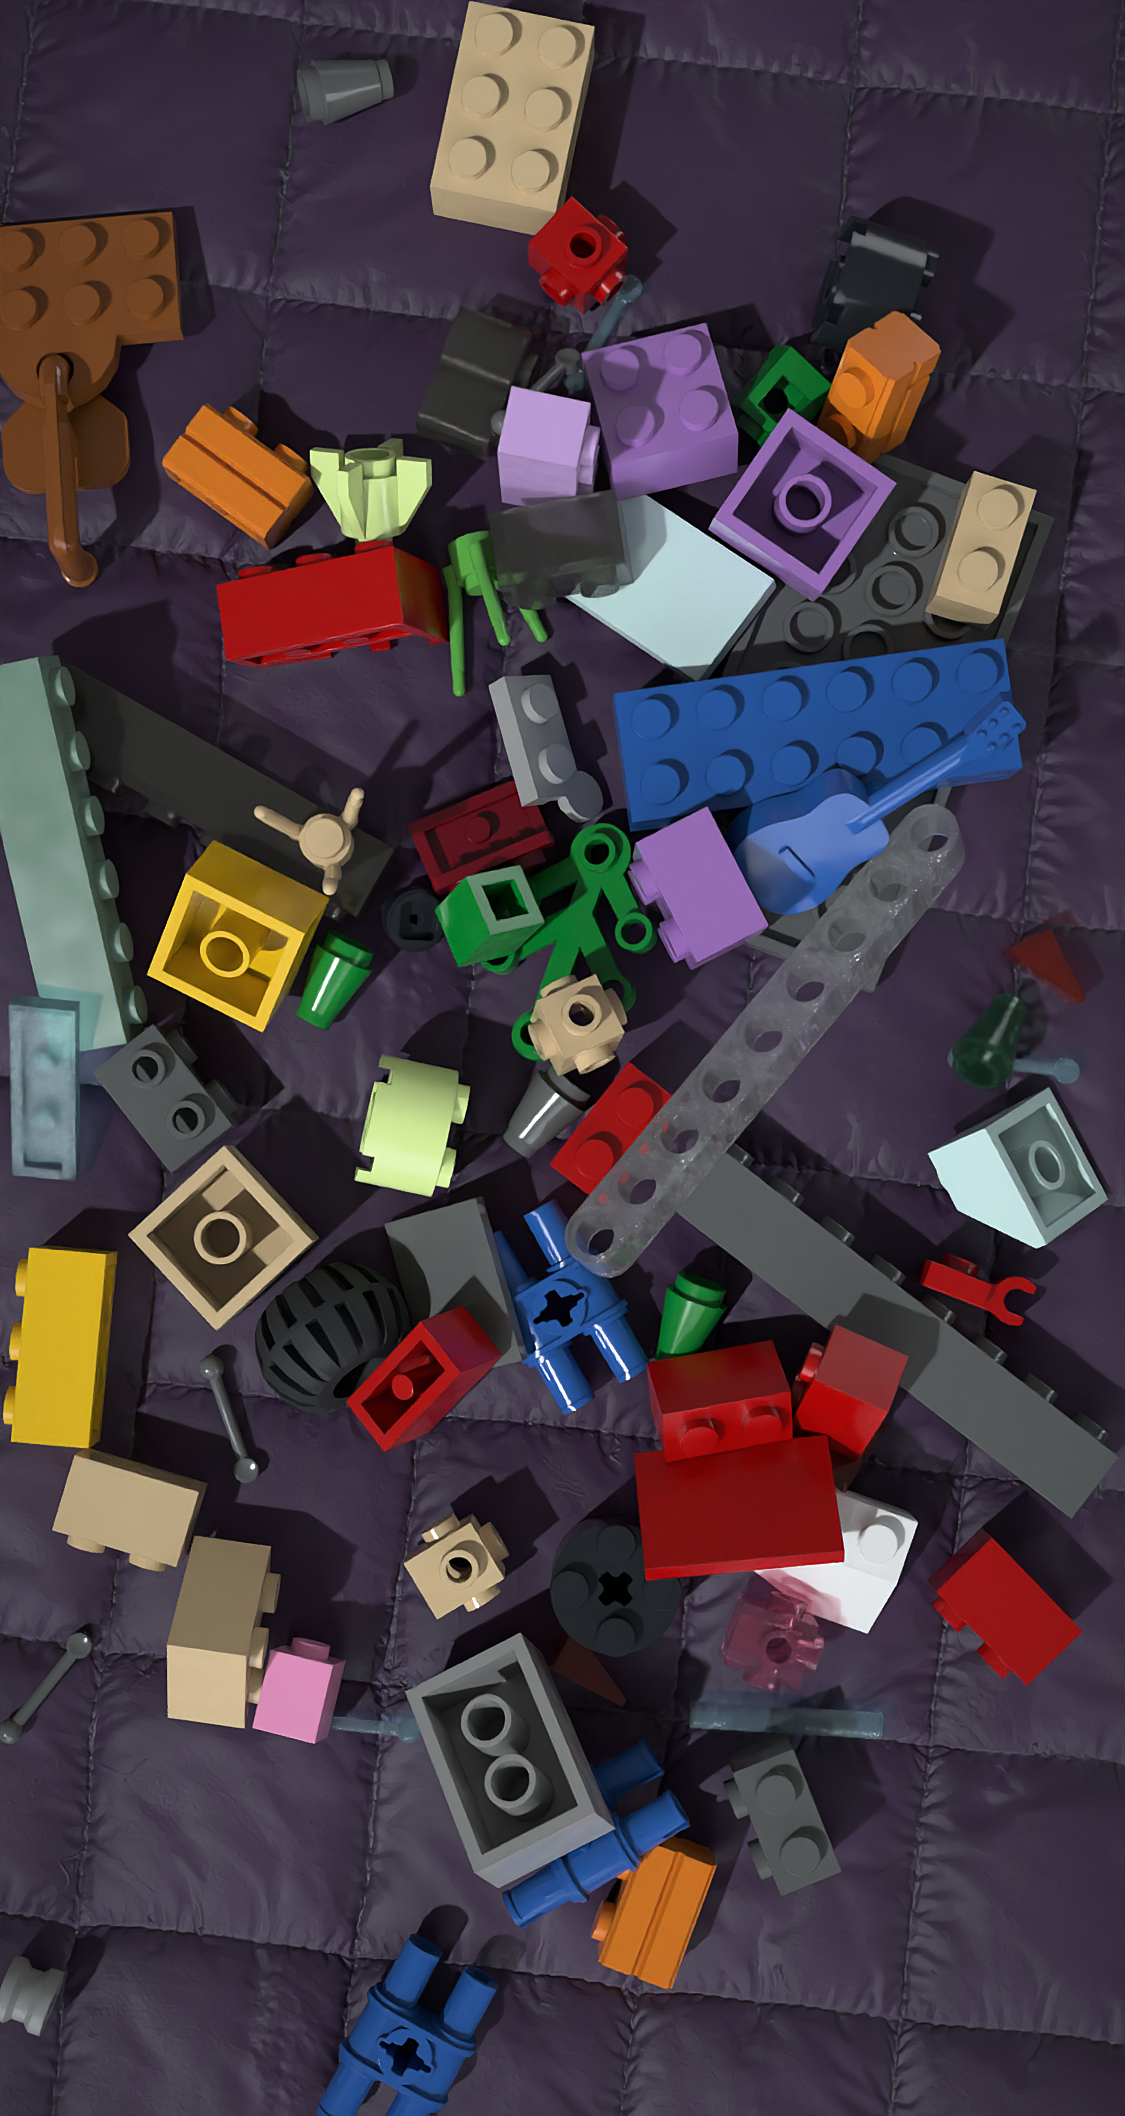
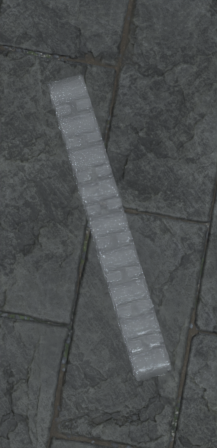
M925 804L913 809L905 816L890 834L886 848L865 864L572 1215L565 1228L564 1240L570 1254L587 1270L599 1277L611 1278L621 1275L631 1267L957 875L965 862L966 849L956 817L949 809L938 804ZM943 835L949 838L947 843L939 850L924 852L918 849L921 842L929 836ZM903 884L908 887L904 895L897 900L884 902L877 899L880 891L888 885ZM854 932L866 935L863 944L856 950L842 952L836 949L840 939L847 934ZM812 981L824 984L822 993L815 1000L809 1002L795 1000L796 993L804 984ZM769 1031H780L783 1033L779 1045L768 1052L754 1051V1045L763 1033ZM728 1080H738L741 1082L740 1090L732 1100L724 1103L713 1102V1094L720 1084ZM686 1130L699 1131L698 1140L693 1148L681 1154L672 1153V1143L678 1134ZM646 1179L656 1180V1190L647 1202L639 1205L631 1204L630 1195L635 1185ZM613 1229L614 1237L610 1248L602 1254L590 1255L588 1249L592 1237L601 1230Z

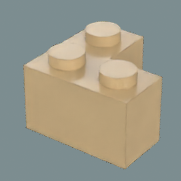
M194 1536L167 1642L168 1718L245 1729L250 1703L258 1704L267 1665H264L269 1628L260 1627L263 1612L275 1613L280 1589L281 1575L270 1573L271 1546Z

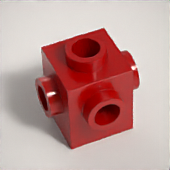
M571 196L528 242L529 265L541 275L538 279L539 284L556 303L562 307H566L571 303L585 315L597 301L602 306L608 304L626 283L628 275L624 272L627 269L628 247L624 244L627 240L621 229L611 219L603 214H599L595 218Z

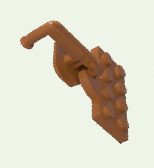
M172 211L0 227V376L18 398L24 400L22 405L9 417L2 427L3 468L11 484L18 490L33 495L46 494L49 549L61 568L62 577L68 584L74 587L82 588L89 586L98 575L96 559L92 554L83 550L80 545L77 491L103 489L115 485L126 475L131 462L128 421L121 410L99 393L107 388L118 370L122 345L184 340L177 230Z

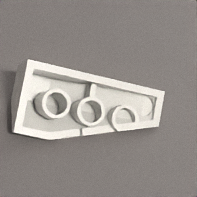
M835 1485L845 1549L844 1562L754 1571L806 1612L868 1634L897 1585L918 1522L907 1510Z

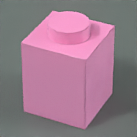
M293 1638L291 1647L284 1645L272 1649L252 1728L313 1744L327 1738L346 1660L330 1657V1645L304 1638Z

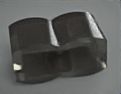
M461 306L450 329L439 364L428 384L416 417L415 424L418 436L489 462L495 448L499 446L501 437L491 427L493 414L501 409H507L511 386L529 390L536 377L541 355L533 352V332Z

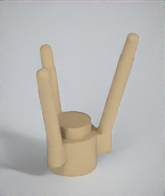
M354 788L351 791L344 812L339 817L331 814H318L310 818L304 825L297 824L264 806H257L254 809V814L257 818L288 835L291 839L299 841L304 856L313 865L325 870L323 879L324 893L332 895L336 892L338 882L342 877L340 866L344 865L351 858L354 850V838L350 830L359 821L358 814L362 806L364 791L361 788Z

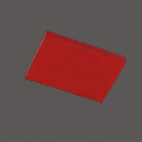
M827 1435L793 1438L666 1462L663 1450L633 1453L646 1581L844 1562L845 1549Z

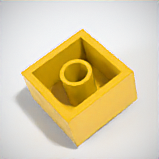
M213 840L184 877L147 975L263 1033L290 992L329 901V897Z

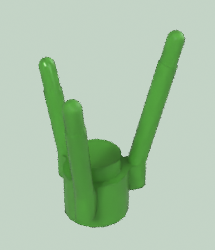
M478 531L453 540L447 547L451 565L442 569L448 589L453 692L457 697L463 696L466 690L463 587H465L466 593L469 596L483 595L500 645L506 646L511 640L496 591L503 586L502 578L536 640L543 643L548 639V634L539 619V615L514 570L509 551H500L496 534L492 531Z

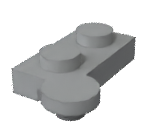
M551 675L504 676L488 685L522 807L543 805L549 801L558 800L560 809L575 822L583 823L597 817L602 811V792L592 776L586 772L577 771Z

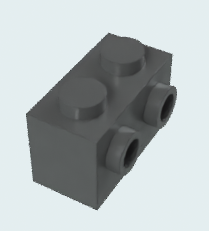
M152 1024L92 1071V1073L170 1173H181L240 1127V1124L232 1115L239 1106L217 1078L207 1083L192 1064L200 1056L179 1029L175 1028L168 1033L164 1027Z
M787 1731L727 1754L734 1777L723 1781L737 1819L747 1815L750 1816L758 1838L748 1841L747 1844L761 1880L773 1876L780 1895L783 1896L842 1872Z

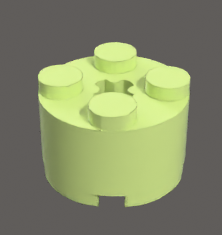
M382 1054L378 1067L390 1069L387 1083L374 1081L359 1152H363L362 1155L371 1157L369 1169L356 1167L354 1180L431 1197L435 1186L449 1187L455 1164L456 1150L446 1147L451 1122L462 1124L464 1121L470 1086L458 1084L459 1072L457 1070Z

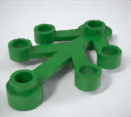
M597 823L584 828L572 842L570 857L530 878L525 876L538 908L543 898L577 883L569 906L544 918L545 923L512 955H509L503 964L495 966L492 960L480 962L484 968L495 974L507 975L518 967L521 960L556 943L532 1010L520 1015L512 1029V1042L517 1052L523 1057L536 1062L544 1063L550 1061V1059L543 1061L534 1045L531 1046L527 1041L528 1025L532 1024L530 1019L536 1001L542 998L540 991L558 979L573 975L581 951L592 974H596L604 991L614 983H621L625 992L621 1003L625 1012L630 1010L635 1003L636 989L629 979L622 976L595 917L602 892L604 891L619 920L615 928V937L621 947L634 954H643L651 950L657 941L658 931L656 925L652 920L643 915L626 878V874L630 869L629 864L633 862L632 844L623 831L611 824ZM599 844H607L609 847L608 858L601 864H592L590 855L593 848ZM635 923H644L646 927L644 939L638 944H630L627 939L628 929Z

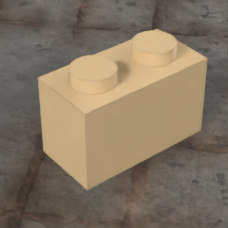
M977 471L973 472L961 492L925 612L983 630L988 628L999 614L1037 490Z
M85 1448L74 1455L52 1530L69 1535L67 1543L77 1549L93 1553H103L107 1546L130 1553L128 1561L138 1567L153 1571H165L167 1565L177 1567L187 1555L208 1483L91 1448Z

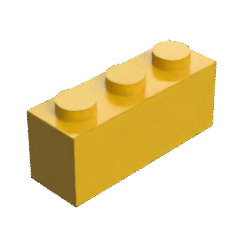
M38 1245L29 1247L28 1258L20 1259L16 1272L15 1289L17 1296L24 1297L22 1322H15L12 1327L9 1345L10 1359L18 1361L16 1386L8 1387L3 1408L4 1423L12 1425L11 1442L89 1449L100 1441L118 1251Z

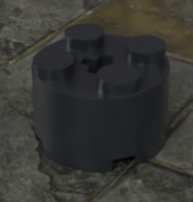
M851 216L838 238L840 241L849 243L845 256L839 254L837 259L830 258L811 322V327L817 330L810 337L811 344L842 354L851 337L868 327L873 329L877 321L893 311L905 314L920 327L922 312L913 308L920 286L925 288L929 286L940 255V250L928 246L925 239Z
M600 1514L582 1520L563 1537L555 1551L552 1562L550 1593L555 1615L568 1635L590 1650L611 1657H621L628 1653L639 1651L659 1639L669 1628L677 1613L682 1593L680 1577L646 1581L640 1517L627 1514ZM608 1571L612 1576L618 1577L623 1572H626L627 1590L620 1593L613 1589L605 1593L603 1591L602 1575Z

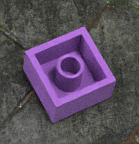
M706 323L581 353L587 402L591 403L590 413L593 424L596 427H601L599 446L615 502L738 472V431Z
M788 408L713 518L708 530L814 602L824 591L897 483Z
M708 807L635 843L632 857L635 862L629 864L631 870L628 871V874L643 904L646 906L654 901L656 902L665 920L659 923L660 927L657 930L674 963L685 958L690 970H693L758 937L769 926Z

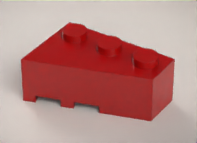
M375 540L356 545L354 547L355 554L334 559V555L328 553L309 554L297 558L296 567L276 571L275 567L257 566L240 570L238 572L239 580L216 584L226 661L257 669L331 659V652L369 644L371 653L390 651V640L412 635H420L429 639L430 645L448 643L450 638L440 568L394 547L391 541Z

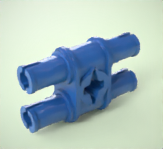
M553 1198L523 1216L551 1265L546 1269L548 1275L539 1280L535 1276L528 1278L501 1230L494 1232L493 1236L528 1354V1358L521 1362L522 1364H527L528 1368L536 1367L563 1415H566L596 1397L568 1347L573 1343L571 1338L580 1333H583L584 1336L591 1334L619 1383L647 1369V1362L650 1361L624 1317V1314L628 1312L626 1299L618 1297L595 1257L599 1252L596 1248L593 1249L590 1244L584 1247L556 1198ZM556 1290L561 1297H566L570 1294L575 1296L580 1292L584 1293L578 1297L577 1302L570 1308L571 1320L563 1322L558 1315H553L549 1318L545 1316L539 1320L536 1319V1317L541 1315L542 1310L548 1306L549 1297L547 1293L549 1291Z
M645 1738L638 1740V1743L597 1767L593 1763L589 1765L616 1829L551 1861L550 1864L537 1871L531 1877L502 1893V1898L514 1922L518 1926L520 1925L521 1929L524 1930L536 1920L570 1900L575 1904L578 1902L585 1903L590 1899L589 1894L628 1869L635 1872L640 1868L639 1864L643 1863L642 1855L681 1830L691 1826L683 1807L670 1790L665 1791L663 1795L623 1819L617 1816L615 1812L618 1809L617 1802L654 1778L665 1774L658 1756Z
M414 1933L410 1934L385 1981L377 1982L375 1986L369 1988L367 1992L368 2002L349 2037H344L341 2040L338 2052L341 2062L317 2106V2114L319 2116H355L374 2081H382L398 2092L386 2116H430L431 2113H438L440 2109L447 2105L449 2101L447 2093L466 2057H471L477 2049V2039L474 2032L498 1989L499 1984L497 1980L484 1970L467 1965L441 2013L433 2014L421 2007L417 2001L442 1956V1950L427 1938ZM408 2038L416 2040L418 2047L417 2049L413 2048L408 2056L397 2052L398 2045L402 2046Z

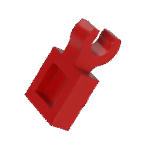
M945 1252L940 1263L925 1258L922 1259L914 1282L985 1309L1006 1324L1022 1325L1024 1318L1009 1312L1005 1307L1004 1298L1012 1289H1020L1021 1291L1034 1294L1036 1286L1031 1281L1019 1276L1009 1275L993 1283L984 1282L976 1278L980 1266Z

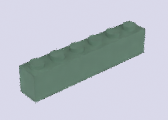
M59 655L35 657L0 665V833L53 1057L126 1044L144 1031L143 1023H146L148 1017L145 995L140 986H134L129 961L133 958L132 937L127 925L119 922L114 900L119 894L117 872L112 861L109 859L105 860L100 834H103L105 829L103 810L97 797L90 795L85 770H88L90 767L88 745L83 734L80 731L76 732L70 708L75 703V687L68 669L61 667Z

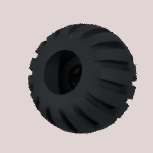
M345 1261L325 1265L321 1269H315L303 1275V1278L300 1280H295L287 1286L280 1295H277L269 1303L258 1320L255 1331V1352L263 1378L272 1390L286 1403L302 1411L322 1414L342 1409L348 1405L346 1401L411 1332L410 1314L404 1298L396 1286L380 1272L361 1263Z

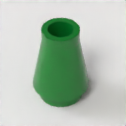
M329 930L324 941H317L315 944L302 999L295 1012L296 1015L317 1027L329 1030L336 1016L373 971L369 964L375 953L362 943L336 931Z
M685 1271L678 1272L675 1283L667 1284L659 1341L654 1354L656 1361L697 1354L727 1308L722 1302L726 1293V1289L722 1285L701 1275Z

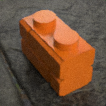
M893 311L877 321L873 329L868 327L851 337L847 342L816 427L868 464L877 460L880 453H888L904 442L930 380L929 374L933 372L941 354L940 345L905 314Z
M203 404L186 427L185 433L179 436L164 456L161 464L172 480L270 551L274 549L290 527L293 519L297 518L313 496L315 490L312 482L305 475L310 467L298 454L287 446L279 443L273 451L256 439L254 436L259 431L257 426L235 408L228 406L222 414L210 404Z
M674 1835L642 1855L643 1863L639 1864L640 1868L632 1872L628 1869L616 1877L622 1880L613 1902L605 1899L601 1901L590 1934L591 1938L599 1940L597 1945L598 1962L603 1966L630 1976L635 1975L640 1980L664 1989H672L717 1867L714 1851L710 1848L684 1838H677Z

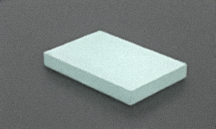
M611 494L547 579L552 589L689 682L708 680L777 588L773 578L647 495L615 502L613 494Z

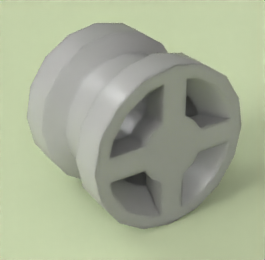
M16 1954L0 1988V2022L5 2023L11 2019L22 2022L27 2032L40 2037L56 2002L65 1972L54 1968L45 1972L32 1968L29 1959Z

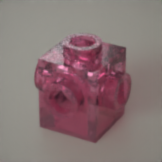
M740 1590L720 1653L725 1665L744 1671L742 1679L756 1687L779 1692L781 1684L799 1689L804 1672L813 1675L816 1671L824 1646V1637L817 1635L819 1626L813 1615L806 1613L808 1604L804 1601L776 1591H771L767 1600ZM782 1637L778 1644L767 1645L771 1639Z

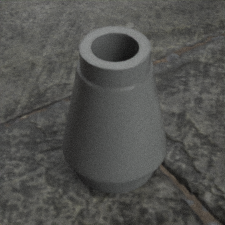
M312 59L310 67L297 70L299 97L308 122L322 120L326 126L378 104L382 100L391 99L394 96L392 75L386 59L375 61L372 59Z
M552 1064L545 1072L538 1070L501 1136L514 1150L530 1159L537 1150H540L587 1112L584 1104L592 1096V1093L571 1072L558 1077Z

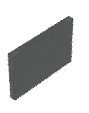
M482 1196L384 1224L414 1328L420 1321L464 1306L503 1355L491 1368L523 1361L528 1358Z

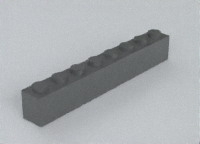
M724 1136L716 1145L708 1138H704L658 1199L830 1332L833 1331L835 1325H838L909 1356L899 1386L1072 1519L1119 1458V1456L1103 1445L1110 1434L1080 1411L1072 1420L1052 1405L1059 1396L1054 1390L1030 1372H1027L1022 1380L1011 1374L1001 1366L1008 1355L978 1332L971 1341L962 1336L951 1327L957 1316L931 1295L926 1293L919 1302L900 1288V1285L907 1277L882 1257L875 1254L869 1263L849 1248L856 1238L829 1216L824 1215L819 1223L811 1219L798 1208L805 1198L780 1178L774 1176L768 1184L748 1170L754 1158Z

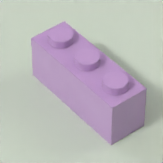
M511 386L497 450L502 502L576 518L579 499L588 501L592 499L599 465L597 459L600 448L598 442L601 427L590 425L591 403Z

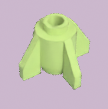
M391 438L379 445L378 448L355 449L345 453V455L344 450L315 447L310 450L311 476L339 522L341 532L345 536L355 538L356 545L375 540L393 542L394 536L405 532L432 486L431 459L403 456V439Z

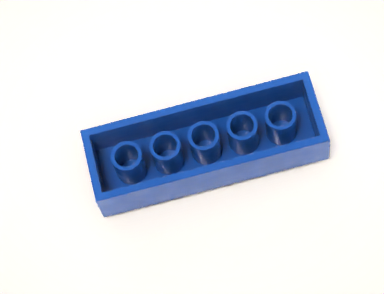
M1004 638L614 693L612 708L630 832L668 827L705 807H708L714 820L734 818L741 811L755 803L787 795L804 788L815 777L831 769L840 768L846 770L864 784L876 780L882 786L886 785L964 735L963 727L999 692L1005 691L1012 699ZM1018 735L985 760L980 755L927 790L1009 779L1023 768Z

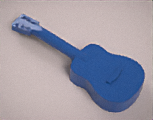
M1005 691L999 692L963 727L964 735L884 786L876 780L864 784L846 770L840 768L831 769L821 773L804 788L796 792L765 799L741 811L727 828L725 840L757 904L777 914L793 915L813 909L824 902L835 892L845 876L855 866L875 857L886 848L889 842V834L883 817L980 755L985 760L1025 730L1027 723L1023 713Z

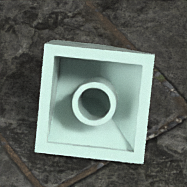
M1049 1087L959 1133L928 1153L937 1170L942 1186L948 1191L958 1211L1034 1248L1048 1244L1108 1200Z

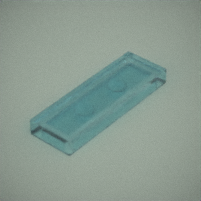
M14 995L9 1004L12 1175L76 1181L80 1172V1001Z

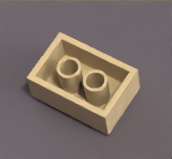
M469 1L430 184L434 215L536 235L563 206L594 61L595 26Z

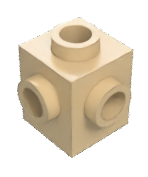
M596 974L579 982L575 975H569L552 982L540 991L542 998L536 1001L530 1019L532 1024L528 1025V1031L537 1053L543 1061L550 1059L558 1077L576 1068L580 1074H584L614 1059L613 1051H616L625 1033L622 1025L627 1023V1017L619 997L612 988L604 991ZM582 1011L589 1025L578 1026L571 1021L569 1016Z
M452 1513L438 1520L421 1533L425 1542L408 1552L403 1563L438 1620L462 1604L470 1612L497 1596L501 1592L497 1583L505 1578L506 1567L502 1560L509 1556V1552L491 1522L481 1527L473 1513L460 1521ZM463 1557L471 1565L464 1568L457 1567L452 1563L451 1559Z

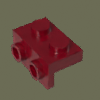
M511 780L407 825L438 897L451 893L466 876L516 865L521 866L523 873L531 871L545 864L547 859L544 852L554 848V840L545 825L538 806L522 807L515 780Z

